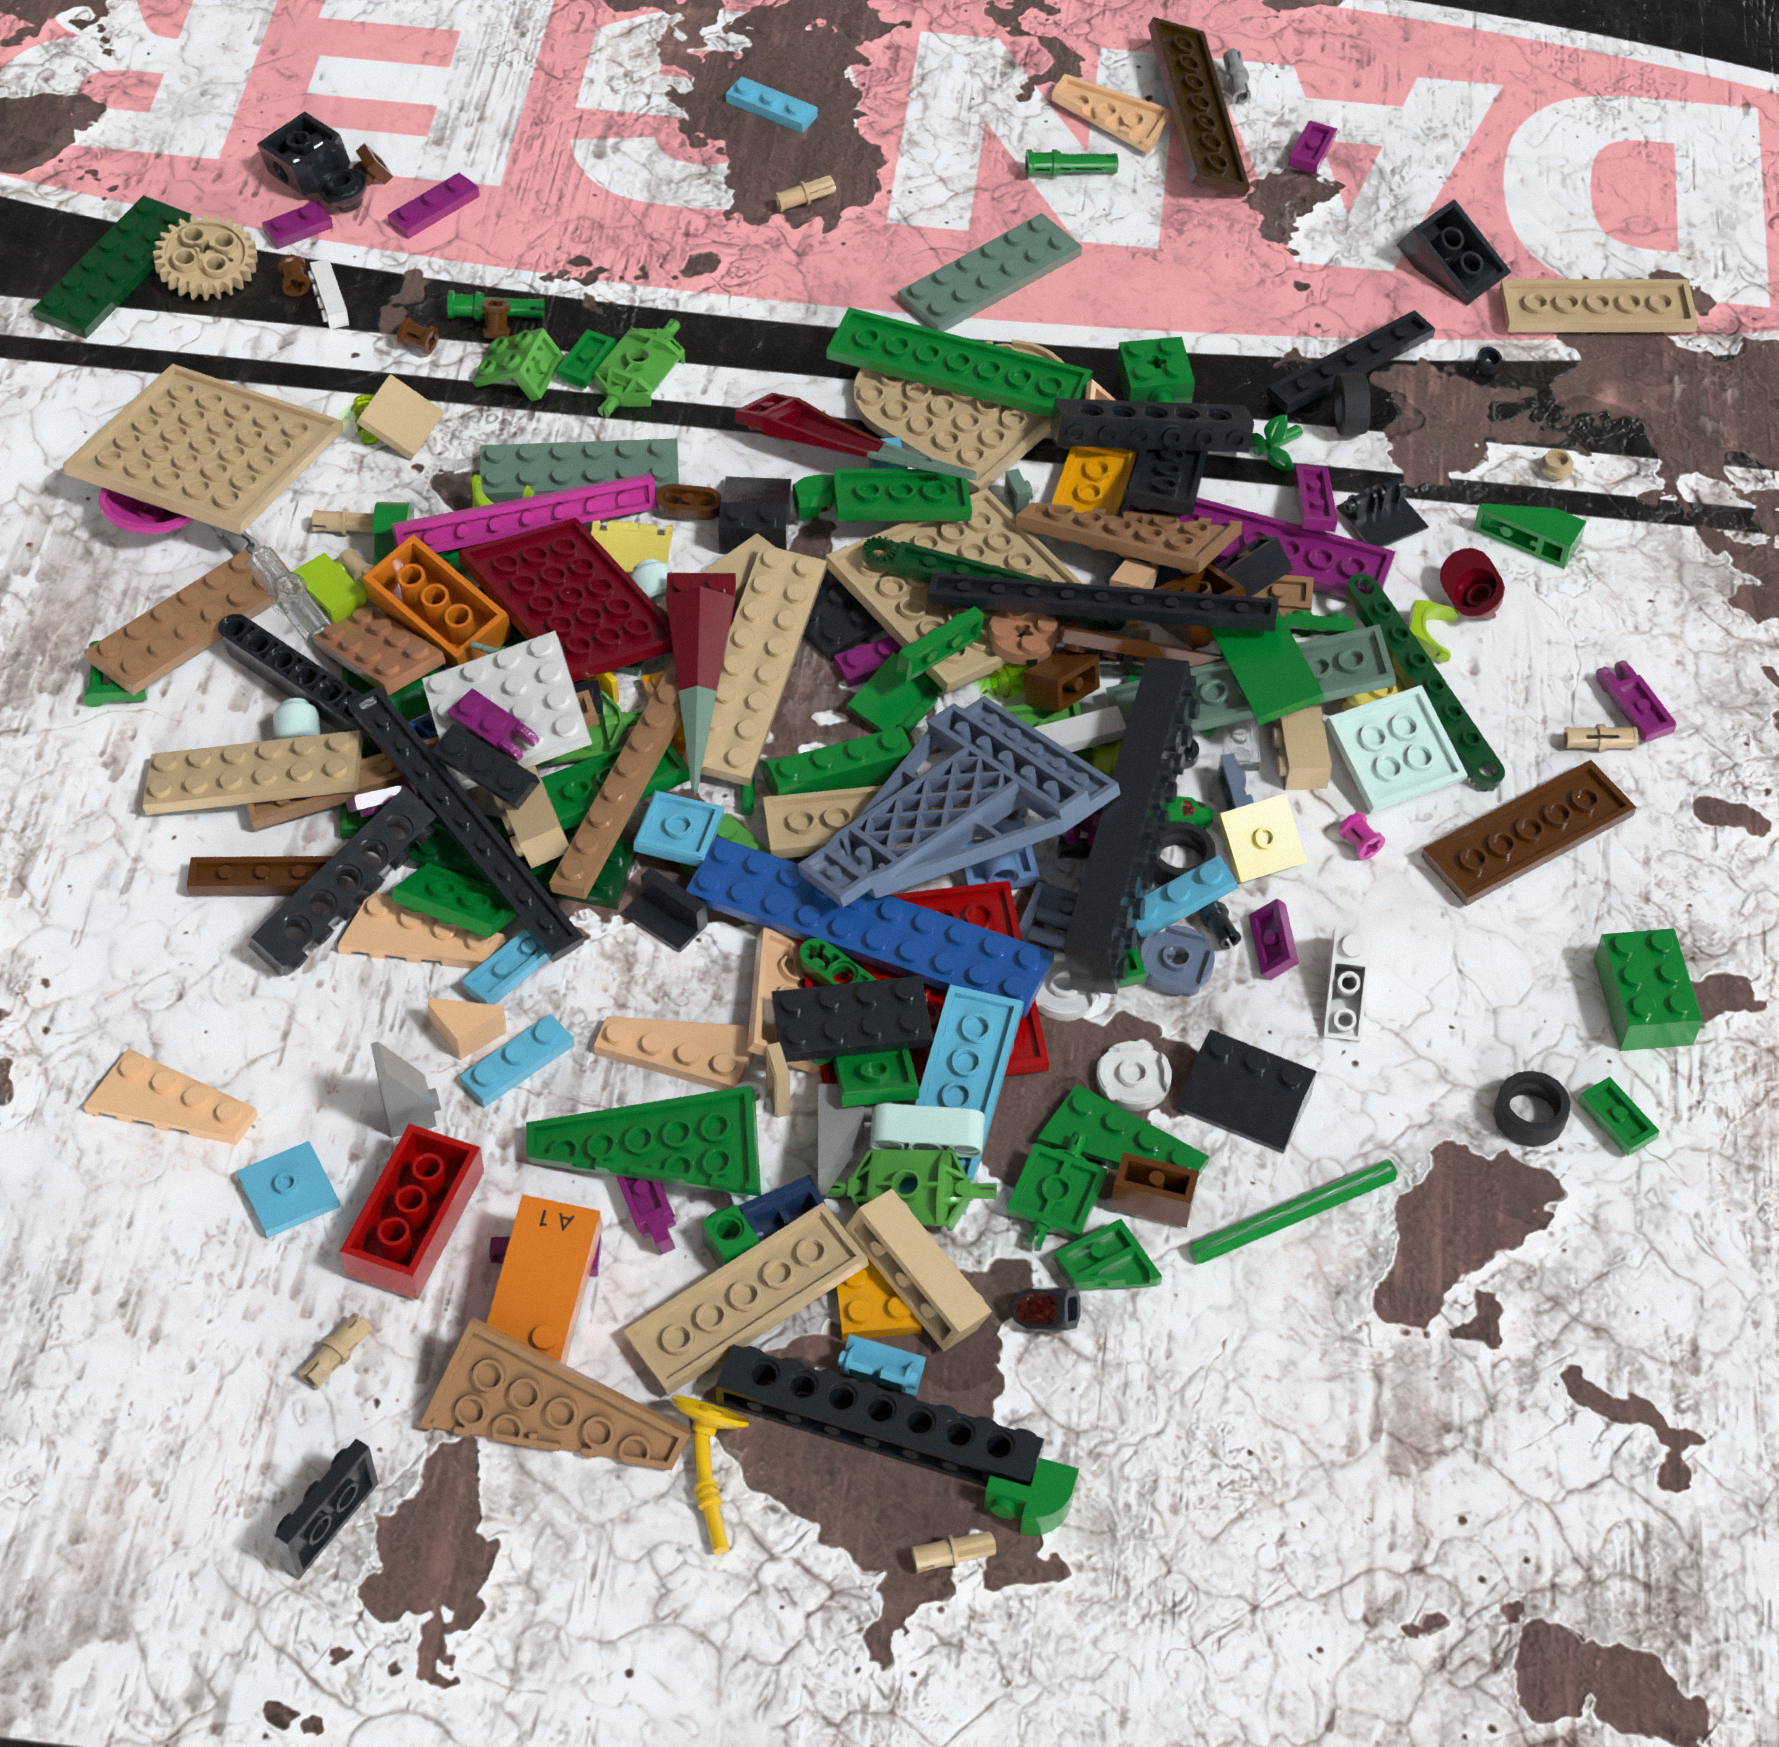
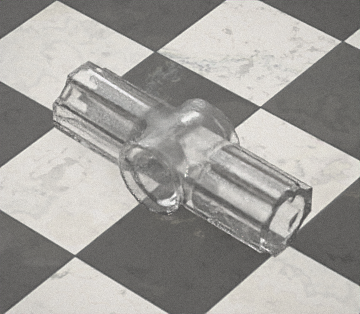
M263 546L255 550L247 558L245 565L271 597L270 603L273 610L282 616H286L306 642L310 641L313 643V636L322 632L326 626L332 623L306 592L307 586L304 578L299 574L291 572L272 547Z

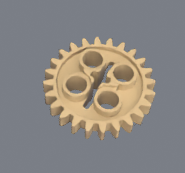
M207 214L203 215L202 220H197L194 215H191V222L188 223L180 218L178 228L169 224V233L161 232V241H155L156 251H153L156 273H160V281L168 282L169 290L178 287L180 296L184 295L187 291L190 292L191 299L193 300L198 294H203L205 301L208 300L210 294H214L217 299H221V292L223 291L233 295L232 287L235 286L243 289V280L251 281V273L256 272L258 257L255 240H251L250 232H243L242 224L233 227L231 218L227 219L224 223L221 222L220 215H217L213 220H209Z

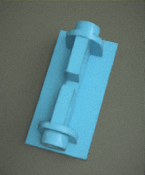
M849 1334L845 1351H841L838 1366L841 1367L839 1373L916 1396L926 1357Z

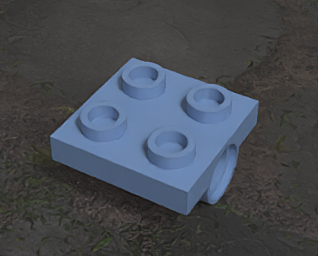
M1024 819L996 823L992 827L1001 834H1006L1026 827ZM984 838L972 839L958 850L986 840ZM1031 845L961 869L966 886L1009 881L1011 888L1037 885L1040 879Z

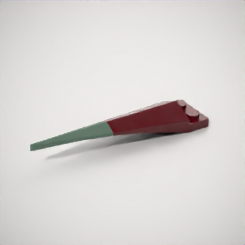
M770 393L735 410V423L748 425L751 430H762L763 435L780 441L976 481V471L931 459L884 442L837 420L798 397Z
M667 572L666 608L691 790L694 795L698 792L716 694L736 608V573Z

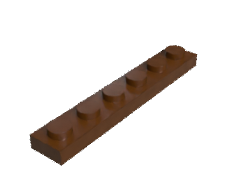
M1063 625L1059 626L1057 637L1059 641L1066 643L1065 649L1085 653L1086 647L1100 649V656L1119 659L1120 653L1133 655L1132 661L1145 664L1147 657L1188 660L1189 665L1193 667L1224 660L1222 655Z

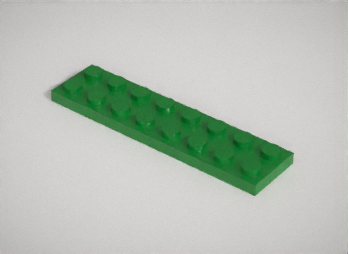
M848 307L827 348V359L1050 418H1052L1054 398H1084L1087 382L1092 380L1093 371Z

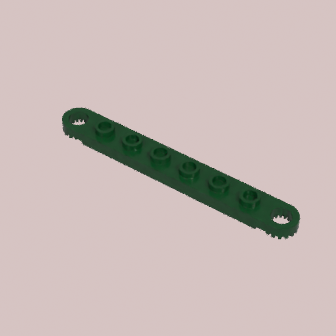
M872 536L871 539L868 538L864 542L862 551L863 561L872 568L930 583L933 572L1050 581L904 541L900 543L894 542L891 539L887 540V537L883 539L881 536H878V538ZM881 550L887 553V555L884 554L882 557V555L880 554V556L877 557L878 554L876 553L874 555V552L872 551ZM1050 615L1106 631H1119L1127 624V620L1118 621L1105 618Z
M1362 573L1352 575L1344 588V595L1347 596L1346 599L1351 601V604L1355 607V613L1365 627L1380 624L1392 667L1407 690L1422 685L1468 774L1467 777L1470 778V782L1475 783L1474 786L1476 788L1478 786L1481 787L1480 790L1485 788L1486 791H1490V789L1495 790L1496 787L1498 788L1505 777L1503 764L1386 593L1373 577ZM1360 585V588H1363L1364 586V590H1367L1369 594L1359 592L1356 587L1358 588ZM1484 767V770L1488 768L1489 772L1492 771L1493 777L1485 776L1480 772L1479 768L1482 769Z

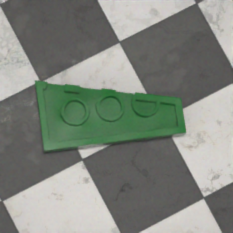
M1076 1084L1037 1137V1144L1066 1150L1074 1131L1080 1132L1079 1139L1081 1134L1084 1133L1088 1136V1140L1081 1156L1105 1162V1167L1117 1171L1123 1152L1198 1170L1199 1176L1208 1165L1209 1156L1078 1084Z

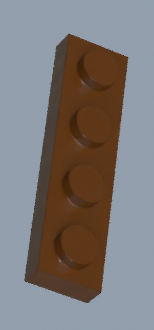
M333 856L191 857L187 890L189 895L295 894Z

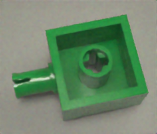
M1182 336L1119 342L1116 372L1124 401L1192 403L1195 381Z

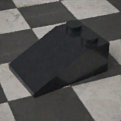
M1455 199L1413 228L1397 244V247L1417 271L1466 305H1469L1512 272Z
M726 476L718 523L719 554H728L756 533L774 547L787 550L792 479Z

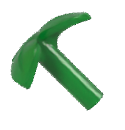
M1280 415L1271 419L1265 425L1264 434L1266 439L1259 433H1252L1250 448L1257 456H1261L1267 450L1268 461L1272 466L1280 470L1289 471L1294 469L1292 459L1287 451L1280 447L1301 437L1303 431L1299 425H1294L1287 429L1288 417L1287 415Z

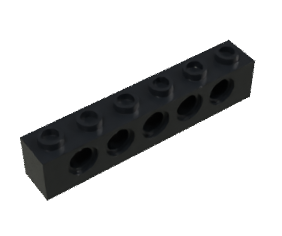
M1054 398L1050 429L1057 446L1249 453L1254 421L1246 405Z
M404 786L251 936L248 947L278 975L282 976L288 969L295 972L308 959L309 956L305 953L315 943L319 947L323 945L335 931L331 927L340 918L344 921L348 920L360 907L357 901L365 893L372 896L385 882L382 876L391 867L397 871L409 859L411 855L407 851L415 843L422 846L435 832V829L432 827L437 815ZM392 827L400 828L404 831L406 837L400 840L394 839L387 830ZM374 852L380 857L381 862L369 864L363 859L362 854ZM349 877L354 881L356 887L350 890L343 889L338 885L337 879ZM323 902L328 905L330 912L326 915L316 914L312 910L311 904ZM290 927H297L303 931L305 937L298 941L291 940L285 934V930Z

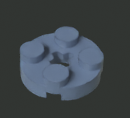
M1168 926L1164 932H1159L1156 935L1153 932L1143 942L1140 953L1147 973L1145 983L1166 993L1182 994L1188 997L1194 996L1211 978L1215 961L1213 949L1210 950V947L1205 943L1206 938L1200 932L1186 926ZM1175 955H1180L1184 964H1173L1168 959H1174Z

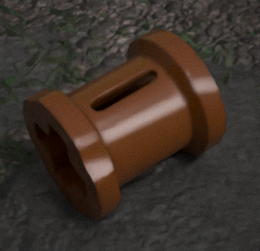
M293 254L282 257L277 268L279 274L283 277V292L291 297L306 294L311 284L309 277L304 273L306 269L304 259Z
M504 299L484 300L482 302V310L485 311V326L482 329V335L494 339L501 336L509 337L510 328L507 326V311L510 310V302Z
M405 318L402 321L397 333L399 345L404 347L410 345L419 348L426 355H430L433 352L439 339L438 328L434 326L427 328L415 324L411 318Z

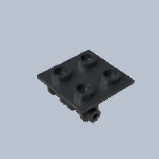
M1392 478L1389 482L1384 483L1383 486L1377 484L1373 488L1365 489L1364 492L1358 495H1350L1347 501L1336 506L1337 510L1365 543L1382 548L1429 528L1426 522L1402 496L1407 486L1401 478Z

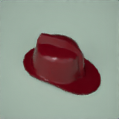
M1463 548L1453 552L1445 559L1440 570L1442 587L1453 606L1464 616L1476 619L1496 618V611L1503 602L1505 586L1494 564L1483 551L1475 548Z

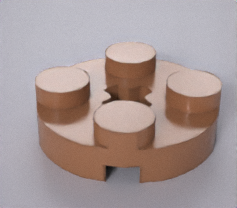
M1001 610L990 620L987 637L992 643L991 649L1003 660L1017 665H1026L1027 660L1035 659L1039 663L1050 657L1055 650L1058 624L1053 617L1041 613ZM1017 633H1022V634H1026V635H1024V636L1021 638V637H1018V636H1017Z

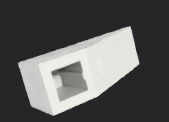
M1335 926L1332 931L1323 1037L1361 1042L1373 930Z

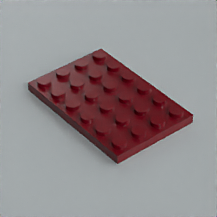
M576 517L459 550V563L493 602L508 614L509 620L527 640L556 631L573 683L673 651L668 617L642 591Z

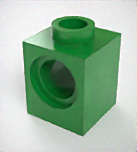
M737 1205L726 1210H716L705 1220L701 1221L703 1243L719 1268L759 1243V1239ZM728 1235H731V1236H735V1237H736L735 1239H732V1240H724V1239H722V1237L728 1236Z

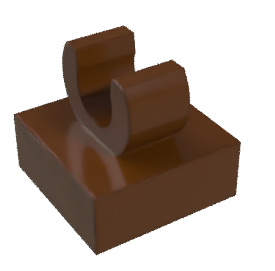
M365 143L356 150L361 161L357 162L352 168L365 173L367 176V186L371 185L375 178L379 179L384 185L393 178L383 159Z

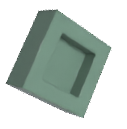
M1018 468L1006 471L1004 495L1015 517L1029 505V500L1033 498L1031 484L1028 480L1024 481Z

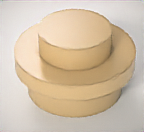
M1552 449L1542 457L1540 470L1545 476L1552 479L1567 478L1573 470L1571 456L1564 450Z

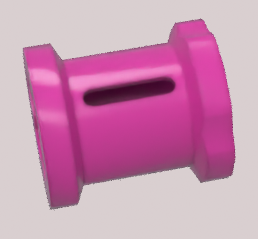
M1356 812L1343 820L1339 826L1338 834L1343 839H1348L1356 848L1357 856L1365 860L1381 850L1385 843V838L1381 833H1375L1366 823L1367 817L1362 812Z

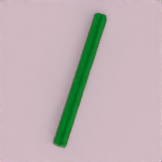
M1388 1159L1373 1164L1189 1244L1190 1256L1196 1264H1202L1391 1183L1397 1178V1169L1393 1162Z

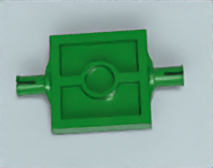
M1074 1131L1066 1150L1051 1149L1037 1143L1033 1145L1006 1207L1007 1215L1026 1221L1033 1226L1025 1243L1031 1250L1034 1245V1251H1041L1048 1232L1058 1233L1075 1240L1081 1239L1107 1177L1108 1170L1107 1168L1090 1163L1081 1156L1088 1140V1136L1084 1133L1081 1134L1079 1139L1080 1132Z

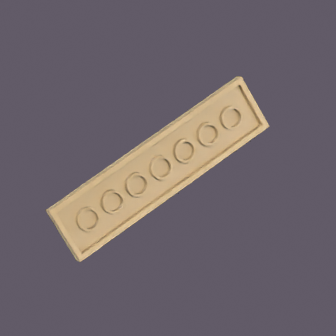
M761 544L730 628L701 774L750 787L826 572V560ZM685 751L683 761L688 766L687 752Z

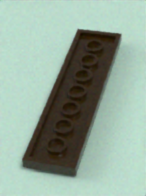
M1153 17L1148 28L1191 183L1199 187H1208L1220 190L1226 194L1245 197L1250 189V185L1205 32Z

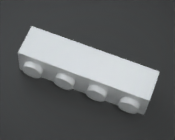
M324 259L310 262L311 271H308L310 283L314 282L312 284L314 295L319 296L317 297L319 309H323L321 310L323 321L328 322L330 329L348 326L347 309L330 260Z

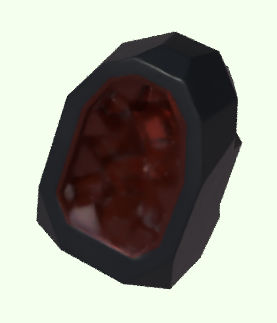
M1029 1287L1022 1289L1009 1302V1311L1014 1321L1026 1329L1070 1330L1077 1328L1080 1319L1081 1297L1076 1288Z

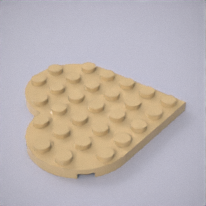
M1012 339L1011 344H997L1000 347L1064 363L1050 350L1031 342ZM993 340L985 343L993 344ZM864 368L859 370L855 379V409L862 422L870 430L884 439L900 437L902 448L910 452L976 471V481L968 479L969 491L972 493H977L991 486L1051 432V418Z

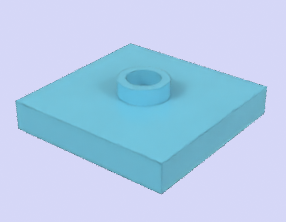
M655 790L635 838L634 851L699 867L702 861L704 862L705 856L715 840L724 817V807Z
M310 1141L236 1171L266 1238L340 1207L336 1193Z

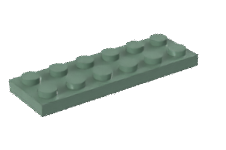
M1041 213L899 290L898 301L926 326L944 332L1081 256L1082 246Z
M677 438L480 445L482 490L491 502H505L523 498L526 485L532 486V489L535 491L534 496L648 473L654 477L655 494L664 485L679 484Z

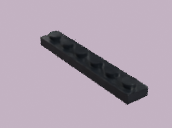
M1413 310L1269 385L1267 396L1286 414H1289L1331 392L1336 375L1363 372L1365 374L1434 337L1435 328Z

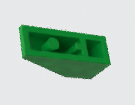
M1481 503L1478 507L1473 530L1565 569L1581 544L1587 521L1557 508Z

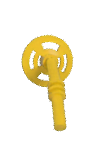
M672 1395L670 1401L684 1415L694 1420L691 1429L695 1430L693 1437L697 1484L694 1485L693 1490L696 1494L695 1498L698 1502V1509L704 1513L713 1553L723 1554L729 1550V1545L719 1508L722 1506V1499L720 1498L718 1483L716 1480H713L710 1436H715L717 1429L748 1427L750 1420L735 1412L704 1401Z

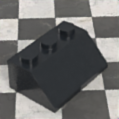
M1210 1029L1195 1058L1177 1111L1284 1154L1311 1098L1317 1071Z

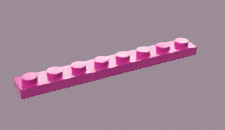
M648 473L392 523L395 549L413 534L437 553L491 542L575 517L582 524L657 509L654 477Z

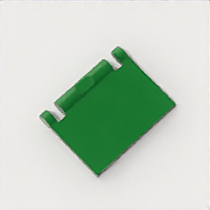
M893 652L847 704L846 709L878 732L903 726L908 736L938 702L937 697H942L945 692L925 673L920 674L906 684L895 676L898 654Z

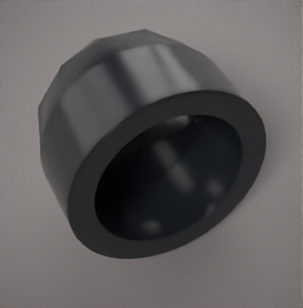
M1493 347L1481 348L1475 357V369L1482 372L1483 375L1495 373L1502 363V355ZM1489 359L1492 362L1487 364L1486 360Z

